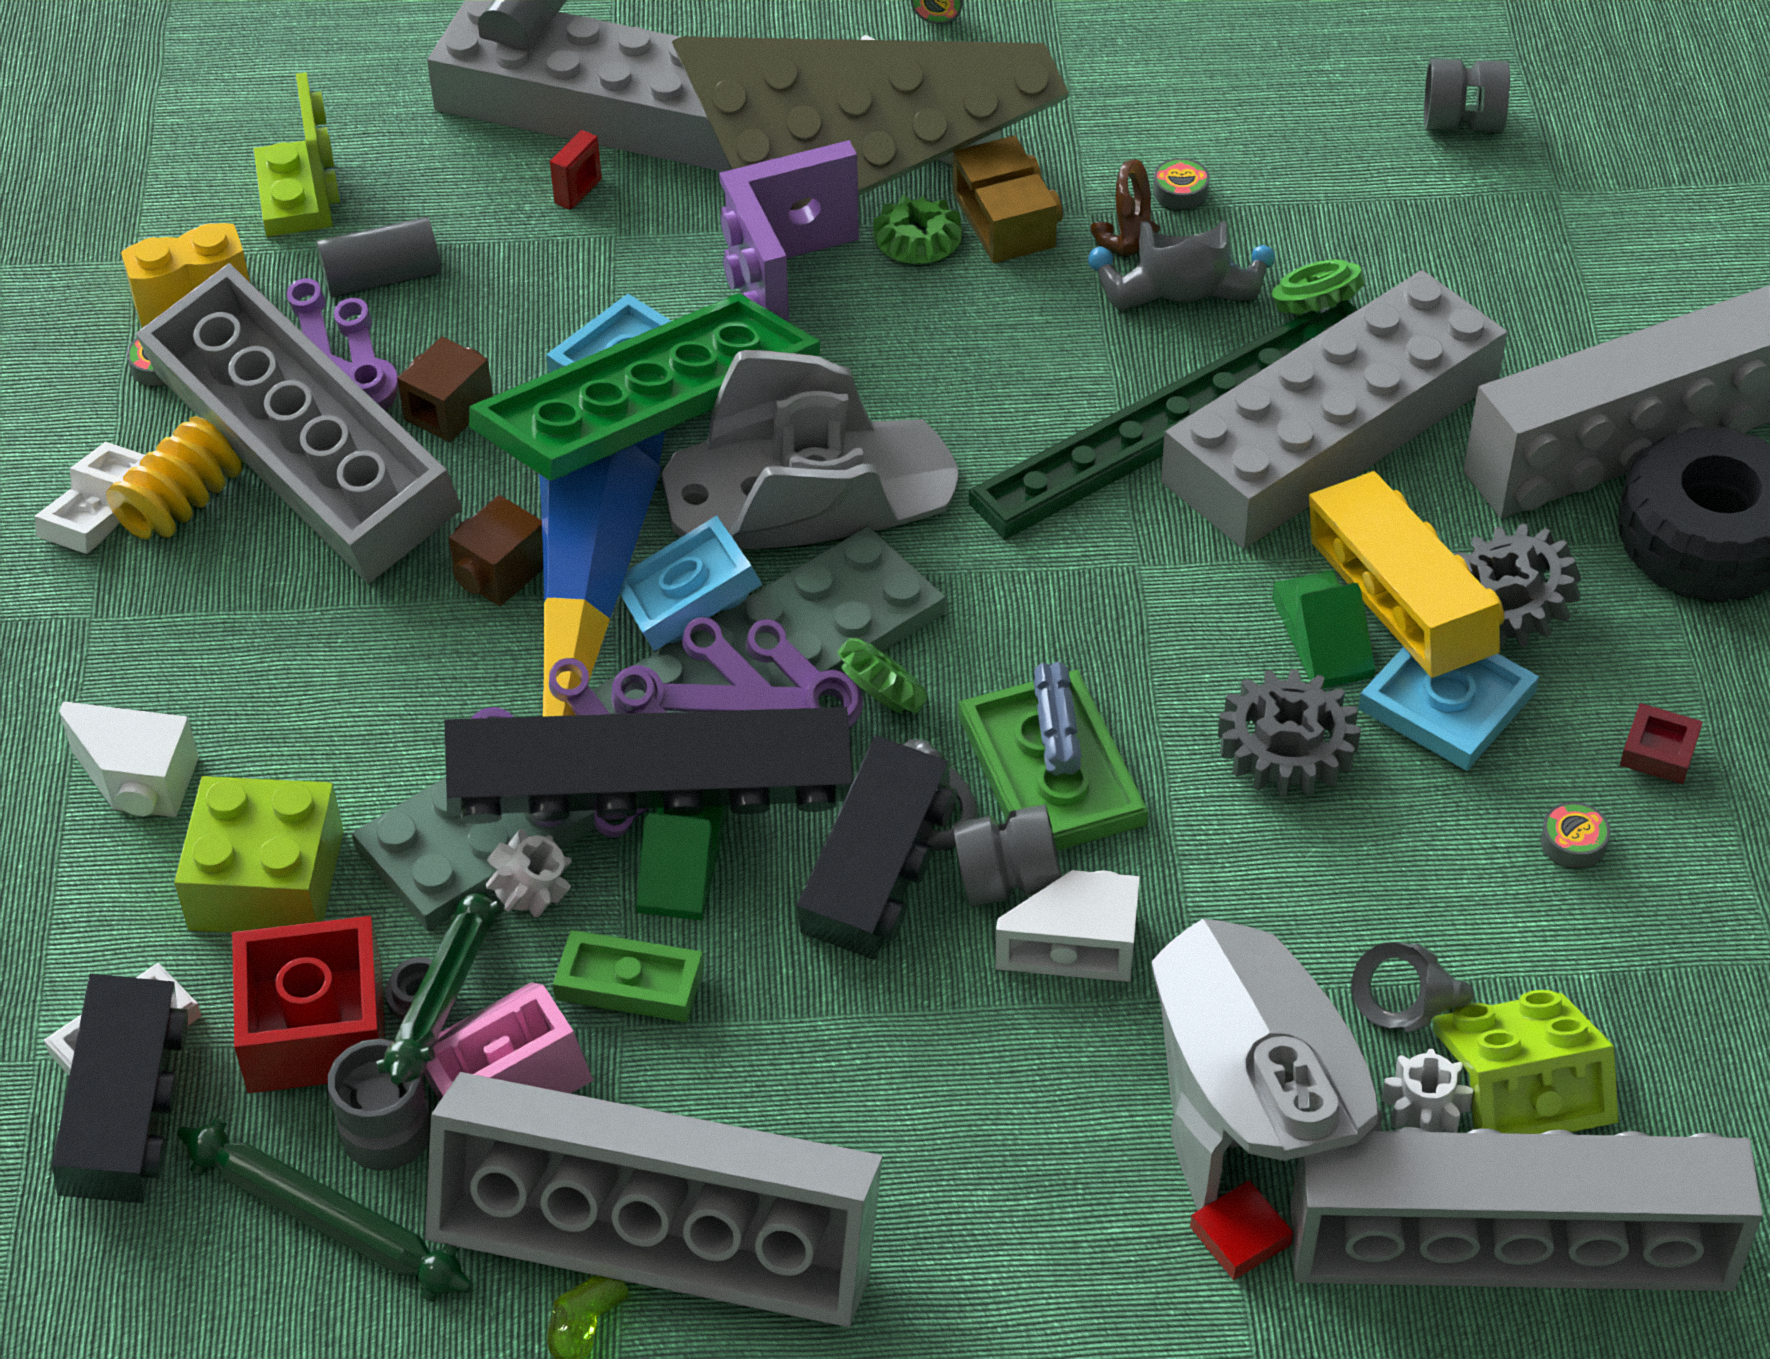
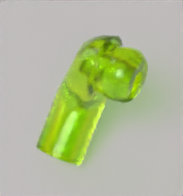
M595 1275L559 1296L554 1301L546 1342L550 1353L555 1359H585L590 1355L594 1346L598 1316L629 1299V1292L624 1281Z

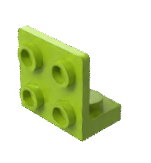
M307 72L296 73L305 140L290 143L280 142L270 146L253 148L266 237L333 227L330 204L340 203L335 170L324 171V168L335 167L330 135L328 134L327 127L317 128L319 125L327 124L322 91L310 92Z
M1533 990L1522 994L1519 1000L1495 1005L1470 1003L1464 1007H1456L1453 1013L1438 1015L1432 1019L1433 1032L1453 1056L1464 1065L1463 1067L1469 1073L1470 1088L1473 1089L1472 1116L1474 1130L1493 1129L1505 1134H1542L1552 1130L1575 1132L1619 1123L1614 1045L1563 993L1550 990Z

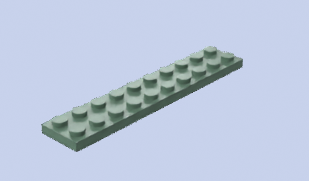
M867 526L747 597L738 606L715 616L712 620L720 626L722 637L772 687H796L774 662H759L749 654L746 646L750 628L757 621L770 619L778 622L786 632V639L819 672L836 670L845 673L842 669L844 661L837 654V650L849 638L862 639L867 644L871 643L879 651L883 652L945 614L946 597ZM699 630L690 636L692 642L698 647L705 648L714 643L713 636L707 631ZM763 632L755 637V642L762 649L769 650L778 645L776 637L771 633ZM683 639L668 644L635 664L654 670L662 682L667 684L731 685L707 660L699 661L687 655L683 648ZM616 676L592 690L610 714H617L611 702L612 685ZM635 689L629 691L625 696L636 700L642 698L646 693ZM665 711V712H666V713H670V712H680V711ZM445 777L352 832V837L357 852L427 931H430L448 920L449 915L456 912L459 902L465 896L482 892L490 894L495 891L487 889L486 883L498 869L491 866L487 859L499 843L508 845L518 830L524 829L528 837L535 835L546 837L551 835L553 841L560 849H563L596 829L594 824L595 810L569 811L570 816L554 827L537 825L529 818V813H503L502 819L493 823H466L461 820V815H447Z

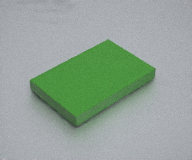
M1078 669L1069 671L1071 684L1069 685V690L1072 692L1078 729L1076 737L1080 742L1082 756L1080 759V769L1072 775L1063 773L1055 776L1046 769L1044 758L1045 746L1042 744L1037 704L1039 703L1035 695L1033 681L958 701V717L1006 821L1010 811L1046 804L1057 851L1147 826L1148 810Z

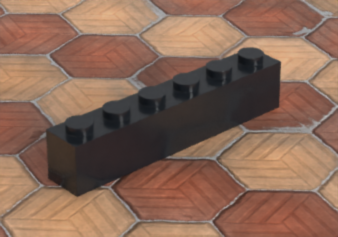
M847 707L444 719L447 815H461L463 822L471 824L497 822L502 819L503 813H529L531 820L558 821L568 818L570 816L569 811L596 810V815L600 818L623 819L636 815L637 809L663 808L664 814L693 816L702 813L704 806H730V811L736 814H758L770 810V804L796 803L797 809L800 811L821 812L835 808L837 806L836 802H844L853 783Z

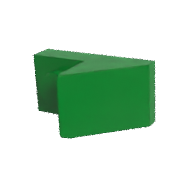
M1333 570L1274 583L1272 600L1310 681L1317 675L1324 677L1323 688L1374 677V658L1362 593L1358 583L1340 586Z
M704 806L702 813L693 816L664 814L663 808H657L656 813L650 812L646 814L637 892V913L703 921L727 818L726 806Z

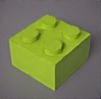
M201 776L174 881L188 931L232 933L324 921L344 832L333 782Z

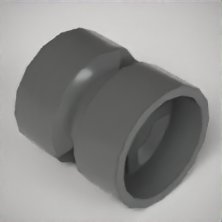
M1430 58L1427 67L1424 95L1425 129L1456 131L1461 123H1467L1473 132H1504L1510 91V68L1508 61L1477 60L1471 68H1466L1461 59ZM1467 86L1477 87L1476 104L1466 105Z
M1046 804L1010 811L1004 824H999L991 815L953 823L961 873L971 907L1008 900L1014 887H1019L1027 896L1034 895L1062 877L1055 838Z
M385 1039L366 1040L347 1048L334 1060L328 1074V1092L334 1114L337 1117L341 1143L347 1155L361 1167L377 1171L398 1169L413 1162L426 1149L430 1140L431 1116L428 1102L424 1096L422 1075L413 1081L402 1082L396 1085L392 1083L388 1072L384 1074L379 1073L377 1061L384 1059L387 1048L394 1042Z

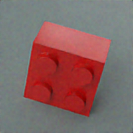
M371 916L232 932L234 1048L248 1094L328 1084V1074L334 1060L347 1048L366 1040H386L382 962Z

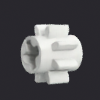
M520 829L508 845L499 843L487 859L490 865L498 870L486 883L487 889L495 890L497 897L505 905V910L508 912L512 909H529L534 917H539L550 902L559 903L571 887L560 876L571 864L572 860L570 857L563 855L551 835L546 837L537 835L528 837L524 829Z
M1429 1049L1427 1053L1414 1056L1410 1060L1400 1055L1397 1058L1395 1077L1384 1079L1382 1101L1394 1105L1391 1121L1392 1127H1415L1427 1132H1443L1445 1130L1446 1132L1457 1133L1460 1113L1470 1111L1473 1097L1472 1088L1460 1085L1464 1065L1461 1062L1452 1064L1443 1056L1435 1054L1434 1049Z

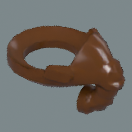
M1138 159L1125 161L1117 175L1115 198L1121 234L1113 235L1114 225L1107 222H1095L1090 225V233L1096 239V244L1119 254L1121 257L1134 256L1140 252L1141 222H1149L1152 231L1156 233L1160 231V226L1151 220L1149 179L1143 163ZM1128 177H1130L1133 185L1134 197L1129 195Z

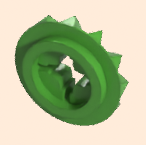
M926 194L919 200H910L905 195H902L898 204H883L880 216L873 218V238L877 247L888 257L904 263L925 264L941 260L953 253L962 240L963 231L960 212L950 210L946 199L930 202ZM918 223L921 227H927L926 235L921 230H918L915 225L909 224Z
M1331 259L1311 263L1288 273L1272 290L1271 294L1278 311L1301 315L1307 311H1315L1317 313L1326 307H1336L1338 302L1351 299L1365 283L1361 267L1358 264L1347 263L1341 259Z
M849 638L837 650V654L844 661L842 665L843 671L869 695L898 713H903L905 709L916 714L920 712L928 698L925 688L918 683L917 678L909 674L903 666L896 663L887 654L879 651L871 643L867 644L862 639Z

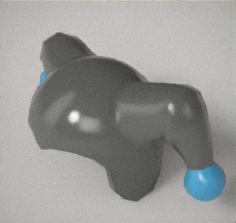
M1221 221L1215 228L1207 232L1191 236L1159 234L1152 231L1149 222H1141L1139 238L1140 263L1125 276L1116 271L1112 266L1113 255L1110 250L1104 247H1096L1088 256V264L1098 272L1108 300L1120 310H1128L1151 302L1159 297L1178 303H1193L1209 296L1233 301H1250L1256 299L1259 295L1266 269L1275 263L1274 250L1269 246L1260 245L1252 250V263L1246 270L1239 267L1231 258L1230 237L1227 222Z

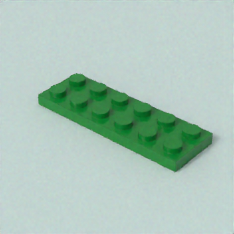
M737 293L469 406V428L549 481H553L713 409L722 382L738 352L744 350H763L819 356L821 341L741 293Z

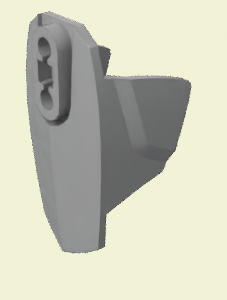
M744 350L735 355L722 382L711 413L707 441L675 452L663 470L661 480L672 529L675 534L682 537L713 517L718 516L740 549L756 550L801 546L850 537L867 526L873 531L946 512L954 498L958 482V466L943 440L923 419L871 421L856 389L850 368L836 365L819 356L763 350Z
M1202 919L1167 944L1152 960V972L1161 1003L1170 1098L1174 1112L1170 1135L1186 1183L1198 1210L1217 1200L1223 1155L1229 1145L1231 1148L1241 1146L1249 1154L1286 1161L1354 1145L1369 1131H1381L1382 1112L1376 1101V1093L1369 1068L1351 1030L1307 970L1274 934L1244 925Z

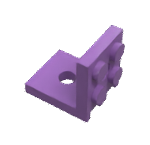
M849 140L719 173V180L725 191L726 207L721 208L720 220L723 235L729 248L724 250L723 257L724 271L729 286L732 290L739 288L742 295L788 322L787 258L859 240L857 153ZM804 198H812L805 207L798 210H790L797 201Z

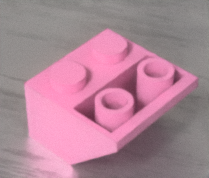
M530 982L441 1031L433 1047L435 1059L427 1063L423 1073L439 1101H441L460 1072L570 1094L594 1081L573 1029L544 985Z

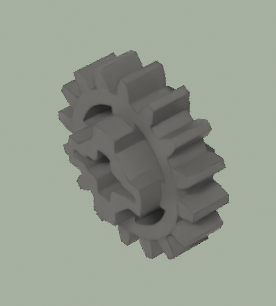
M1521 524L1516 530L1515 535L1506 536L1505 531L1500 526L1494 530V540L1486 543L1483 539L1475 536L1471 539L1474 551L1470 555L1463 552H1455L1454 555H1460L1465 560L1470 573L1486 589H1492L1501 601L1504 610V622L1499 625L1500 649L1505 645L1507 638L1516 637L1518 644L1521 647L1528 646L1529 633L1537 631L1547 638L1552 635L1549 622L1552 619L1559 621H1568L1571 616L1566 603L1580 601L1581 595L1576 583L1582 579L1575 558L1571 556L1567 542L1565 540L1554 542L1549 529L1544 528L1535 537H1531L1527 524ZM1547 570L1550 572L1548 583L1544 575Z
M1291 669L1288 680H1278L1272 670L1265 671L1263 685L1259 686L1246 678L1242 681L1240 695L1229 693L1226 696L1225 710L1220 713L1218 737L1222 738L1220 755L1222 758H1234L1232 773L1236 777L1249 772L1255 775L1253 788L1256 790H1261L1268 782L1277 784L1279 796L1286 797L1290 791V785H1299L1307 796L1313 795L1316 780L1319 779L1324 784L1333 787L1337 784L1339 770L1350 772L1352 769L1354 753L1358 752L1361 727L1356 726L1358 714L1356 706H1343L1345 691L1341 688L1328 693L1323 691L1324 677L1317 675L1308 684L1300 682V674L1297 669ZM1251 721L1255 724V730L1252 735L1247 730V726ZM1326 729L1331 736L1328 743L1323 740Z

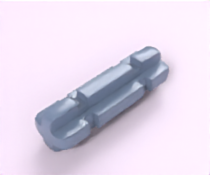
M1055 662L1051 665L1041 663L1034 670L1035 679L1033 682L1035 695L1039 703L1037 704L1042 744L1045 746L1044 758L1046 769L1055 776L1063 773L1072 775L1080 769L1082 755L1080 742L1076 737L1078 729L1072 692L1069 690V685H1071L1069 671L1061 662Z

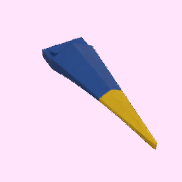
M665 430L658 435L646 438L617 451L611 456L597 460L553 481H549L539 474L544 567L543 716L576 715L567 702L560 701L552 695L549 689L550 670L557 661L564 658H573L586 666L590 680L662 469L659 464ZM571 671L562 672L556 678L557 683L565 689H574L581 683L579 676Z

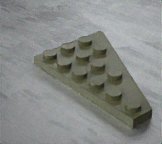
M681 36L672 41L673 48L732 170L849 140L857 153L858 196L940 159L954 150L961 149L1068 99L1069 96L1065 83L1045 43ZM804 198L797 201L790 210H798L805 207L812 198Z

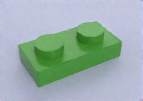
M570 930L552 984L554 998L557 1001L688 1022L704 969L703 951Z

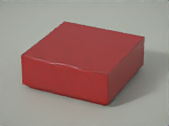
M580 130L549 161L554 204L571 210L602 179L598 137L584 130Z
M1250 1180L1191 1214V1230L1233 1280L1292 1244L1293 1231Z

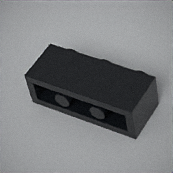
M874 735L797 903L799 926L802 934L873 960L876 959L884 939L892 942L896 939L907 909V904L902 902V898L910 881L919 884L923 879L932 854V846L927 844L935 824L942 827L947 824L955 805L957 789L950 787L949 761Z
M89 974L52 1162L57 1196L144 1204L148 1178H161L165 1158L166 1137L156 1135L160 1113L172 1114L174 1108L177 1072L168 1071L171 1050L183 1051L188 1026V1009L177 1008L174 981Z

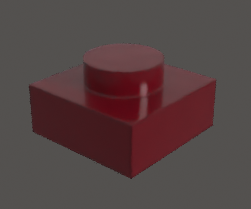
M1639 703L1619 766L1684 785L1703 721Z

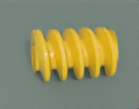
M198 416L189 417V422L181 423L173 431V436L165 437L157 445L156 451L148 452L141 459L139 466L131 467L123 476V481L113 483L106 491V499L118 521L132 535L140 539L149 540L152 537L151 531L153 530L162 537L170 538L177 531L173 518L179 522L187 523L193 516L190 504L203 508L210 501L207 490L220 493L226 486L224 475L228 478H236L242 472V465L231 444L213 424Z

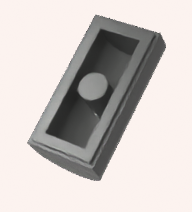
M493 0L478 20L479 37L529 51L567 0Z
M428 216L316 241L319 262L330 297L442 273L438 249Z

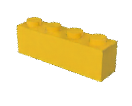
M1375 471L1309 494L1312 544L1348 584L1358 583L1364 603L1431 678L1500 653L1499 625L1504 622V610L1499 597L1492 589H1486L1470 573L1465 560L1460 555H1453L1439 540L1435 529L1429 522H1422L1408 507L1400 491L1392 490Z

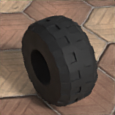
M1705 426L1689 428L1678 434L1675 432L1653 442V445L1642 451L1633 461L1622 490L1617 523L1618 532L1623 541L1624 550L1632 562L1634 561L1638 568H1641L1648 578L1660 587L1665 586L1675 591V594L1689 599L1695 597L1706 599L1707 602H1724L1728 599L1736 598L1737 600H1742L1761 594L1764 590L1770 588V446L1766 440L1753 434L1749 436L1736 432L1737 429L1720 427V429H1709Z

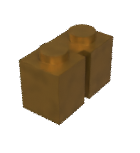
M1016 135L953 151V194L993 264L1056 247L1057 223L1062 222L1063 219L1059 196L1054 189L1048 190L1042 180L1036 157L1034 155H1027Z

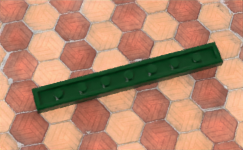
M1348 300L1338 302L1336 307H1326L1317 313L1309 311L969 489V505L1004 540L1014 536L1162 457L1166 430L1358 309Z

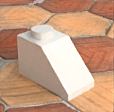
M63 701L59 713L72 753L113 810L125 811L136 816L152 814L176 818L199 759L188 717Z
M1071 870L998 918L995 969L1131 982L1140 876L1119 875L1115 872L1104 870L1095 872Z

